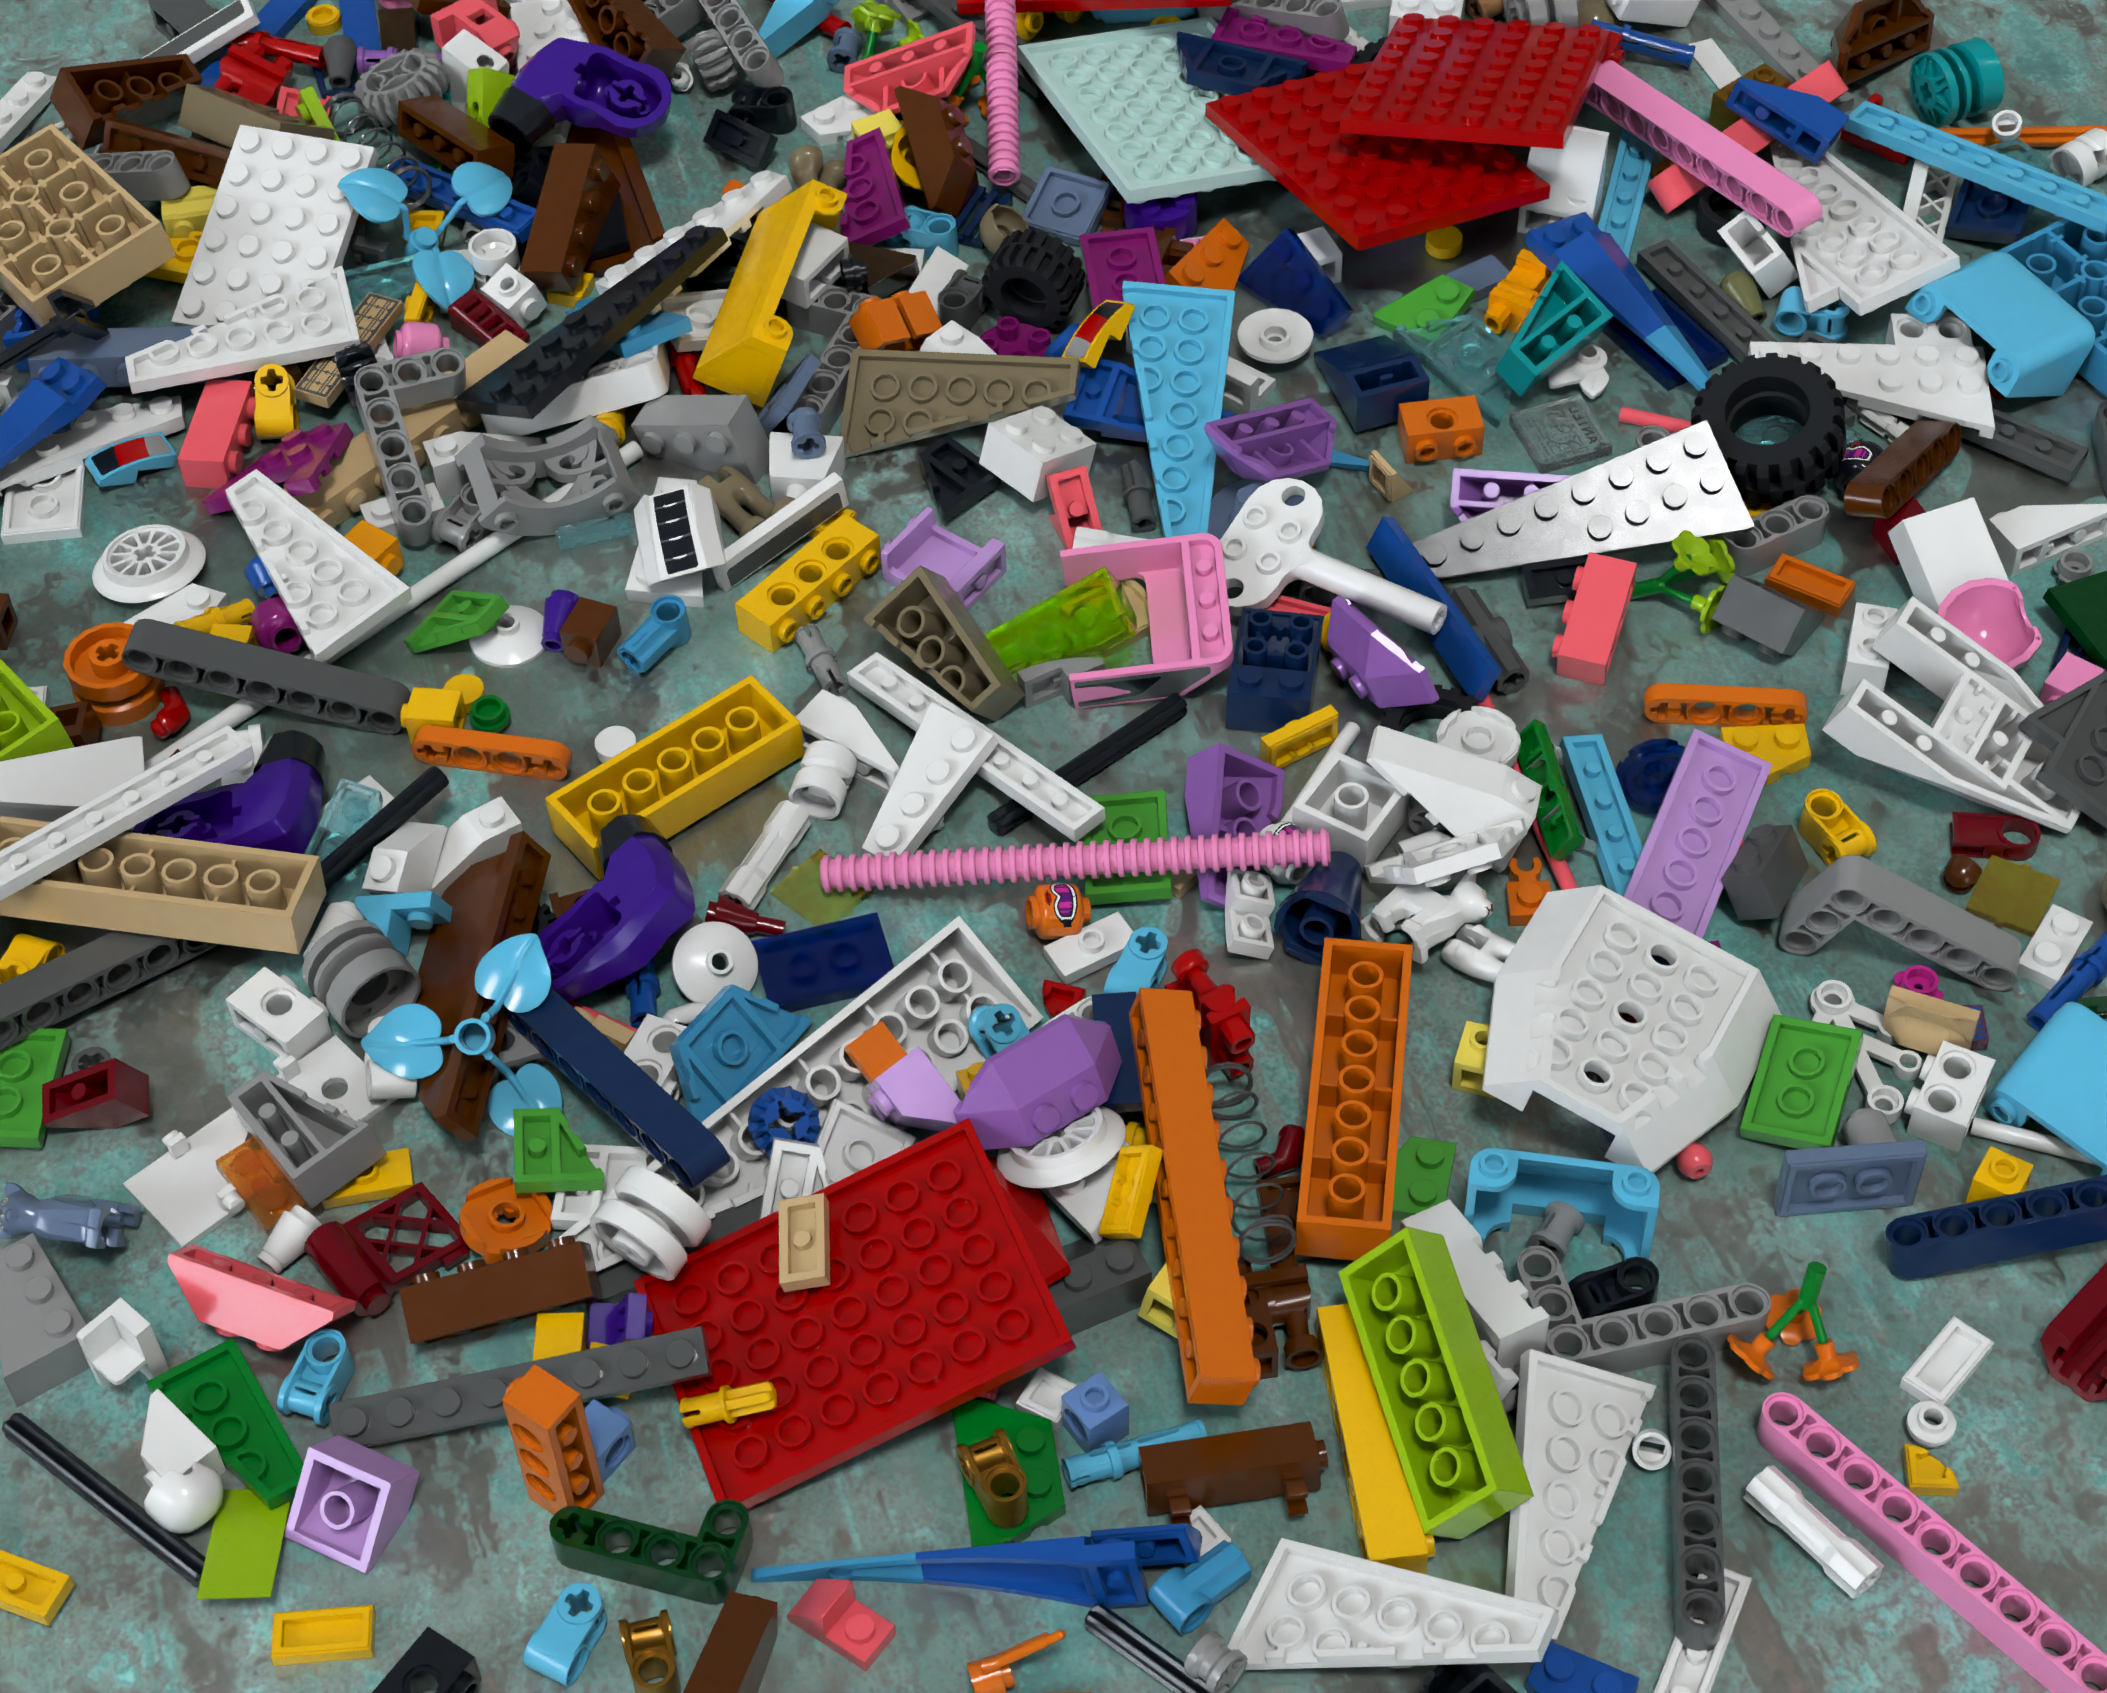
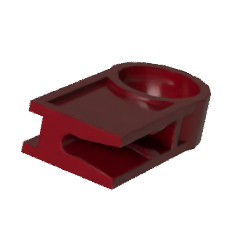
M1953 812L1952 822L1949 824L1951 856L1962 855L1969 858L2025 861L2032 858L2036 853L2041 835L2040 828L2034 821L2018 815ZM2007 832L2022 833L2031 842L2028 844L2012 843L2003 834Z

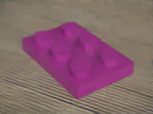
M1154 227L1079 235L1080 251L1092 310L1105 300L1123 302V281L1166 284Z

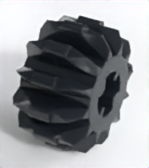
M366 342L344 347L345 349L336 352L334 358L350 401L357 410L354 386L355 373L361 367L377 363L371 346ZM373 388V389H368V390H366V391L372 392V391H377V390H379V389Z

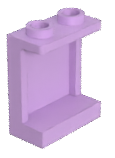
M926 507L917 517H913L906 525V528L894 540H890L885 544L880 555L884 581L897 587L921 565L944 576L967 610L1007 572L1005 543L992 537L981 548L939 527L936 524L935 510L930 507Z

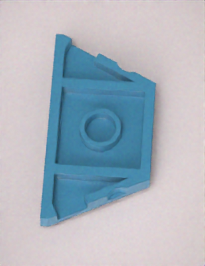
M733 984L724 986L669 1046L688 1112L699 1122H703L779 1061L811 1025V1019L802 1014L794 1015L780 1009L779 1004L768 999H757L751 992Z

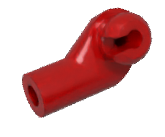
M168 686L162 689L159 696L164 707L156 714L157 718L151 721L150 724L151 731L161 739H166L171 733L179 731L190 718L189 709L179 688L176 686Z

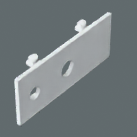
M336 1035L299 1061H296L292 1055L287 1053L282 1054L273 1061L274 1067L279 1071V1075L276 1077L305 1091L310 1098L324 1105L329 1103L335 1106L341 1114L355 1121L360 1119L366 1122L397 1100L368 1099L365 1063ZM333 1083H343L348 1087L347 1092L337 1099H329L323 1095L325 1088ZM231 1107L187 1139L181 1131L173 1130L162 1139V1142L168 1147L169 1151L125 1181L123 1185L129 1194L181 1248L200 1241L287 1178L266 1153L258 1154L248 1150L247 1143L252 1135L245 1128L233 1107Z

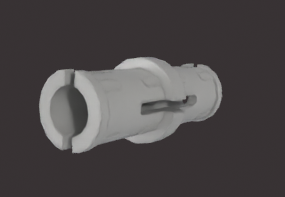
M813 623L806 624L811 637H808L803 626L799 627L794 634V638L806 657L805 664L808 671L816 675L822 689L836 695L831 687L834 684L839 695L843 694L848 687V682L836 664L837 655L832 647L826 645L817 625Z

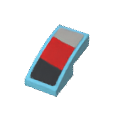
M157 432L125 439L100 449L86 457L85 465L99 487L136 483L138 471L175 467L177 454L163 433Z

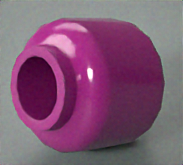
M281 597L268 598L259 603L253 610L250 625H253L256 639L261 647L293 654L305 644Z

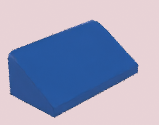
M1188 1523L1091 1531V1539L1094 1544H1099L1101 1541L1110 1538L1122 1539L1124 1541L1135 1540L1142 1566L1199 1562L1202 1535L1199 1530Z

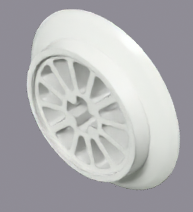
M150 524L139 526L122 533L109 543L94 566L92 581L100 594L117 602L142 603L157 600L179 591L199 574L206 559L205 547L195 535L168 525Z
M1098 1106L1032 1146L1000 1148L997 1155V1167L1005 1179L1022 1187L1050 1188L1078 1181L1102 1168L1117 1154L1125 1139V1124L1116 1112L1109 1108Z

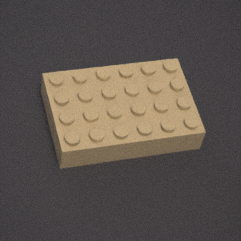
M52 123L0 154V288L40 327L48 324L49 319L56 315L46 297L54 291L62 289L93 300L97 307L101 302L120 290L129 287L139 278L159 268L163 263L176 256L161 222Z

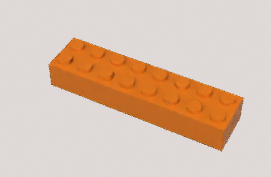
M1324 937L1296 1221L1297 1244L1294 1255L1355 1261L1391 1237L1413 945Z

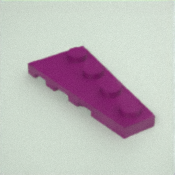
M1229 6L1211 37L1214 40L1308 61V69L1322 72H1331L1345 68L1349 64H1354L1356 60L1357 46L1319 34L1311 35L1309 38L1304 37L1299 28L1287 24L1283 28H1276L1267 25V18L1255 14L1251 19L1238 16L1239 9Z
M880 127L846 143L844 168L847 184L846 188H843V192L848 195L845 200L844 214H841L840 226L843 230L842 235L847 237L850 242L871 246L910 229L911 225L892 166L889 149Z

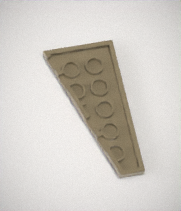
M852 349L840 436H843L845 458L1000 420L1041 405L1051 407L1077 400L1081 370L1079 358Z

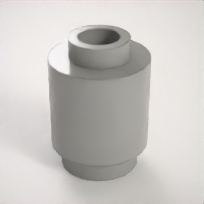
M1862 1108L1854 1111L1848 1116L1841 1130L1847 1145L1897 1142L1884 1113L1879 1110Z

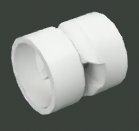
M2100 128L2090 129L2074 140L2054 149L2048 159L2049 172L2084 187L2093 183L2094 180L2107 175V131Z
M499 228L485 229L470 239L468 248L475 275L476 289L482 295L484 294L480 288L506 263L520 272L521 265L516 238L511 232Z
M828 740L814 741L808 745L800 763L801 770L797 772L788 794L789 801L802 805L810 813V818L828 820L838 816L847 795V789L857 769V759L849 749L839 743Z

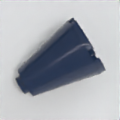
M1333 851L1331 852L1329 866L1323 867L1322 863H1317L1283 900L1276 912L1274 929L1276 935L1279 931L1284 940L1283 946L1290 954L1304 962L1322 965L1324 937L1360 940L1362 869L1359 862L1348 853Z

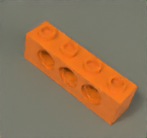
M534 1364L523 1377H517L511 1382L502 1399L529 1499L553 1515L562 1508L569 1506L591 1509L605 1492L581 1394Z

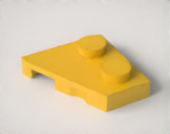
M1804 723L1721 727L1719 737L1721 741L1772 764L1764 784L1765 786L1778 781L1784 774H1793L1810 765L1811 751Z

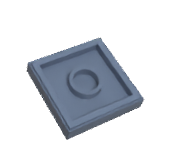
M1047 165L1022 216L1026 220L1029 229H1034L1036 233L1045 231L1048 232L1050 237H1058L1063 240L1062 242L1080 247L1079 235L1095 232L1115 191L1114 185L1108 181Z
M807 354L775 388L759 413L758 418L767 435L791 411L820 365L821 361L814 355Z

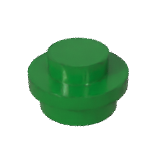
M485 695L475 700L469 712L470 724L476 731L499 732L509 724L511 719L508 705L501 698L494 695Z

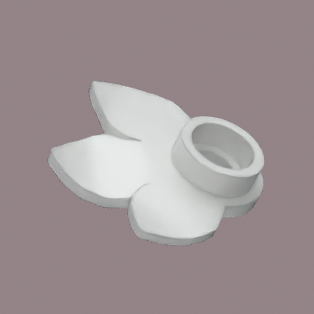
M1588 344L1548 375L1549 388L1556 389L1579 383L1582 391L1591 399L1596 398L1606 389L1609 382V375L1605 370L1608 360L1606 352L1598 346Z

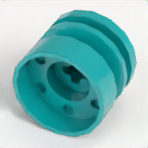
M1974 37L1949 45L1948 48L1943 47L1918 55L1911 64L1909 79L1912 98L1920 116L1931 126L1938 128L1964 120L1966 116L1972 117L1997 109L2002 102L2005 90L2003 70L1996 52L1984 39Z

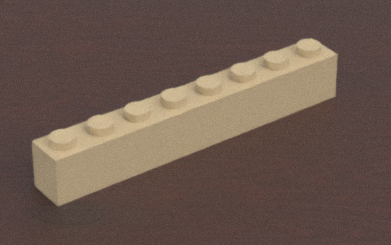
M504 330L465 358V390L525 349L529 344L509 331ZM447 371L445 374H451L454 372ZM457 396L401 409L400 412L418 467H421L426 462L423 441L459 431L468 432L482 421L481 415L460 412L454 401ZM384 420V421H379V422H376V423L386 424V423H388L389 421H385V420ZM365 430L349 442L340 458L334 459L333 456L331 457L329 464L332 470L325 477L322 474L319 475L318 479L322 485L316 492L293 497L333 529L360 511L359 505L371 502L384 493ZM390 453V454H388L387 456L393 457V456H398V455H400V454H398V453Z

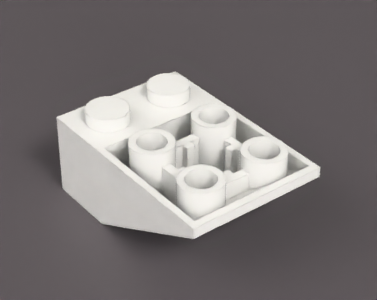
M1573 126L1563 149L1530 147L1527 167L1550 185L1549 199L1519 207L1517 232L1527 234L1529 230L1582 212H1586L1597 225L1600 217L1609 132Z

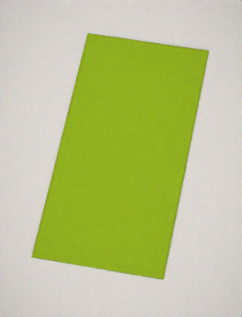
M249 1489L224 1490L222 1504L215 1514L196 1599L271 1597L291 1500L270 1510Z

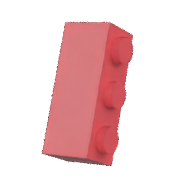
M206 380L177 459L185 487L219 489L234 478L236 474L241 473L244 450L246 447H250L252 442V428L256 407L252 381Z
M1589 552L1585 567L1577 566L1572 590H1576L1577 593L1574 601H1566L1562 623L1567 625L1564 635L1556 634L1551 652V657L1557 659L1556 675L1602 686L1605 685L1634 590L1637 563Z

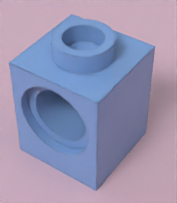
M1101 1371L1061 1396L1062 1425L1085 1453L1101 1448L1103 1442L1113 1440L1114 1443H1117L1129 1435V1405Z
M593 1399L585 1407L584 1411L603 1484L636 1448L630 1418L615 1406L607 1408Z

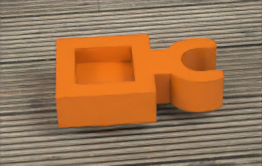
M1533 857L1532 869L1529 871L1519 869L1516 858L1510 859L1508 870L1510 882H1506L1505 888L1509 926H1527L1547 892H1551L1549 880L1540 881L1542 863L1539 857Z

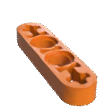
M1657 683L1646 689L1644 693L1645 715L1648 719L1658 723L1736 727L1805 724L1808 719L1807 697L1804 693L1793 689ZM1700 702L1715 704L1710 708H1698L1695 706ZM1742 704L1757 706L1752 710H1740L1737 708Z
M435 725L420 727L411 745L413 755L426 764L545 780L563 779L567 775L573 756L567 746L553 740ZM464 747L472 748L479 753L471 752ZM504 752L512 753L519 758L510 757Z

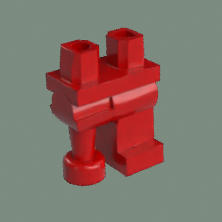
M252 40L243 47L233 43L228 49L229 55H226L220 61V77L213 87L250 99L252 103L276 109L281 86L288 87V82L293 75V62L282 55L273 62L266 60L263 47Z
M1192 949L1184 952L1176 958L1171 966V971L1177 980L1165 985L1164 989L1192 991L1195 1010H1199L1201 1013L1199 1036L1201 1046H1205L1207 1049V1067L1209 1068L1218 1063L1234 1062L1242 1064L1251 1071L1254 1059L1248 1051L1255 1043V1033L1250 1027V1004L1245 997L1236 1001L1235 988L1230 984L1217 986L1206 974L1209 969L1208 960L1200 950ZM1224 1069L1230 1079L1244 1074L1238 1069Z

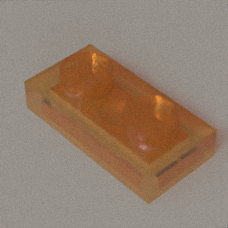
M254 1136L215 1161L217 1170L228 1184L231 1183L236 1188L237 1193L245 1200L246 1208L268 1236L272 1233L284 1210L289 1212L295 1205H299L306 1210V1203Z

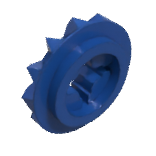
M791 1086L771 1088L760 1095L750 1109L748 1116L749 1133L756 1146L769 1156L771 1155L774 1137L815 1144L821 1129L818 1116L819 1108L815 1107L811 1102L808 1093H801L794 1090ZM779 1109L783 1110L786 1116L800 1115L797 1122L791 1126L792 1134L787 1133L784 1127L769 1129V1126L780 1117Z

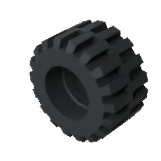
M1025 229L1024 233L1020 230L1014 231L1011 236L1007 235L1003 239L984 271L985 274L982 277V285L985 286L983 289L984 296L990 299V306L993 309H997L1001 317L1012 316L1017 318L1019 323L1047 330L1050 327L1055 329L1066 320L1085 285V270L1081 269L1083 263L1079 257L1073 255L1075 251L1070 246L1066 247L1062 244L1063 240L1058 237H1050L1048 232L1040 231L1039 233H1036L1034 229Z

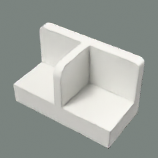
M121 1297L76 1334L95 1380L102 1387H106L110 1383L120 1385L138 1370L149 1380L169 1370L151 1324Z

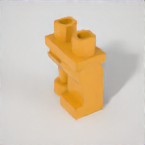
M1522 248L1516 256L1515 266L1505 279H1502L1490 291L1488 309L1484 316L1483 328L1485 331L1497 335L1506 329L1516 334L1546 281L1551 276V271L1547 269V266L1533 252Z

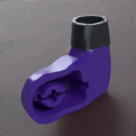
M560 37L541 48L519 70L513 82L504 90L489 115L488 124L491 130L514 143L515 151L521 153L530 152L555 128V124L565 120L581 127L600 128L621 137L640 138L656 132L665 124L671 107V83L663 71L652 65L635 62L601 45Z
M296 730L273 734L266 741L255 765L253 775L246 782L220 786L206 792L193 793L137 824L133 833L305 854L313 843L321 810V796L325 774V752L323 746L316 738Z
M626 814L616 816L600 830L596 846L604 874L603 880L589 889L568 911L543 929L538 935L551 969V988L567 1002L598 991L643 969L657 954L666 940L689 926L693 920L695 912L694 893L685 868L673 854L672 847L650 820L641 815Z

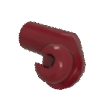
M1287 1124L1281 1128L1278 1134L1280 1139L1276 1151L1270 1153L1276 1159L1275 1166L1269 1173L1258 1177L1259 1180L1295 1170L1301 1165L1305 1140V1130L1301 1126ZM1264 1155L1253 1159L1256 1174L1266 1171L1271 1166V1160L1268 1156Z

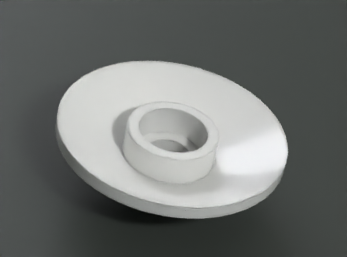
M1268 308L1247 316L1239 325L1237 339L1240 348L1255 360L1265 363H1286L1300 358L1310 349L1313 343V329L1307 319L1294 311Z
M509 606V609L499 618V623L494 629L483 635L469 638L473 654L481 662L498 668L518 667L535 660L545 651V648L541 645L543 616L536 610L528 607Z
M705 922L689 929L677 942L672 955V973L678 988L689 1000L695 1003L708 1004L724 986L733 984L750 992L758 974V958L753 944L741 930L723 922ZM714 955H720L724 958L726 965L723 970H718L712 965Z

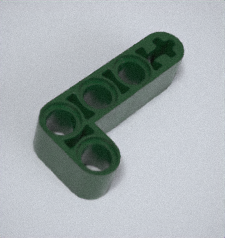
M730 1499L718 1501L709 1508L697 1537L578 1506L562 1508L554 1514L549 1525L557 1559L563 1566L709 1605L725 1603L729 1592L736 1591L753 1547V1535L748 1511L742 1503ZM729 1527L738 1528L737 1531L731 1534L720 1533ZM619 1546L629 1547L627 1550L621 1553L611 1552L613 1549ZM675 1558V1561L670 1564H657L662 1559ZM711 1570L722 1571L719 1575L714 1577L703 1576L706 1572Z

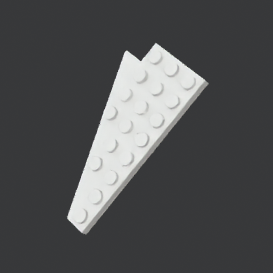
M1780 141L1770 144L1773 166L1811 191L1818 198L1822 206L1823 214L1820 220L1789 237L1807 313L1810 314L1841 299L1859 316L1875 311L1891 301L1907 296L1930 282L1961 269L1959 256L1828 151L1818 164L1815 165Z

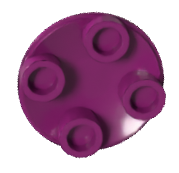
M1012 316L998 319L997 326L989 329L980 337L997 355L1045 357L1044 351L1051 344L1050 332L1047 329L1019 323L1018 319Z

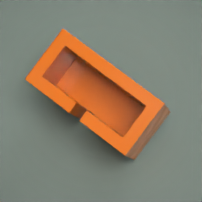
M904 290L885 299H880L878 296L870 297L858 305L859 310L848 321L860 348L875 350H920L925 339L943 327L926 290L915 293Z

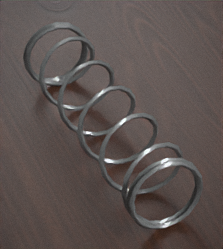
M343 92L334 95L326 102L323 108L327 113L330 105L337 99L343 97L354 98L342 102L335 109L331 117L333 127L335 116L343 105L349 102H357L363 107L359 97L353 93ZM361 113L348 122L343 132L336 131L338 136H343V141H340L347 142V135L357 131L365 123L367 116L372 117L376 121L377 127L364 133L358 144L361 145L363 139L375 130L377 131L374 137L362 145L367 146L378 137L380 130L386 132L390 137V141L381 144L376 150L378 152L382 147L387 145L389 147L383 155L378 157L377 161L384 158L390 152L392 145L400 147L403 156L390 162L385 170H389L395 162L402 159L400 165L391 172L399 176L403 172L415 170V176L406 185L407 188L415 182L419 172L423 173L427 179L425 194L420 200L414 203H406L405 205L408 207V210H412L425 203L432 189V181L426 170L419 167L416 159L406 156V150L403 145L393 141V136L388 129L380 127V121L377 116L371 113ZM360 118V120L357 122V124H356L354 127H352L350 130H348L349 127H350V125H351L356 119ZM405 159L412 161L415 165L402 167Z
M1224 1062L1207 1068L1205 1070L1206 1078L1215 1071L1227 1068L1238 1069L1248 1077V1084L1244 1091H1235L1226 1094L1218 1100H1213L1211 1108L1214 1116L1235 1119L1244 1117L1255 1110L1258 1106L1259 1098L1255 1093L1250 1092L1253 1088V1077L1247 1067L1240 1063ZM1239 1094L1238 1096H1236V1097H1234V1098H1231V1099H1229V1100H1224V1099H1226L1227 1097H1230V1096ZM1248 1095L1254 1099L1252 1108L1242 1114L1234 1116L1222 1115L1213 1111L1215 1107L1234 1105ZM1243 1121L1234 1124L1222 1133L1218 1148L1219 1145L1237 1149L1252 1147L1265 1138L1267 1128L1258 1121ZM1245 1124H1255L1263 1130L1262 1136L1250 1144L1230 1145L1221 1141L1228 1132ZM1264 1151L1242 1155L1227 1168L1226 1179L1227 1176L1238 1179L1262 1177L1273 1169L1276 1159L1272 1154ZM1252 1155H1265L1271 1160V1166L1260 1174L1239 1176L1229 1172L1236 1163ZM1225 1180L1224 1185H1225L1226 1197H1230V1195L1228 1194V1192H1227V1190H1226V1180ZM1272 1182L1260 1183L1242 1192L1236 1200L1232 1199L1233 1217L1231 1225L1235 1232L1239 1234L1240 1256L1249 1263L1259 1265L1273 1264L1287 1257L1297 1244V1235L1293 1228V1221L1288 1216L1282 1214L1268 1215L1258 1219L1243 1231L1235 1223L1234 1211L1236 1207L1246 1210H1263L1278 1204L1284 1197V1189L1281 1185ZM1262 1186H1273L1280 1191L1277 1200L1269 1205L1248 1207L1238 1203L1245 1194ZM1270 1218H1283V1219H1285L1287 1222H1285V1221H1283V1220L1270 1219ZM1279 1226L1286 1229L1284 1233L1267 1239L1248 1236L1252 1231L1261 1227ZM1289 1232L1291 1234V1242L1288 1247L1272 1257H1252L1242 1249V1243L1245 1238L1257 1242H1269L1278 1240Z

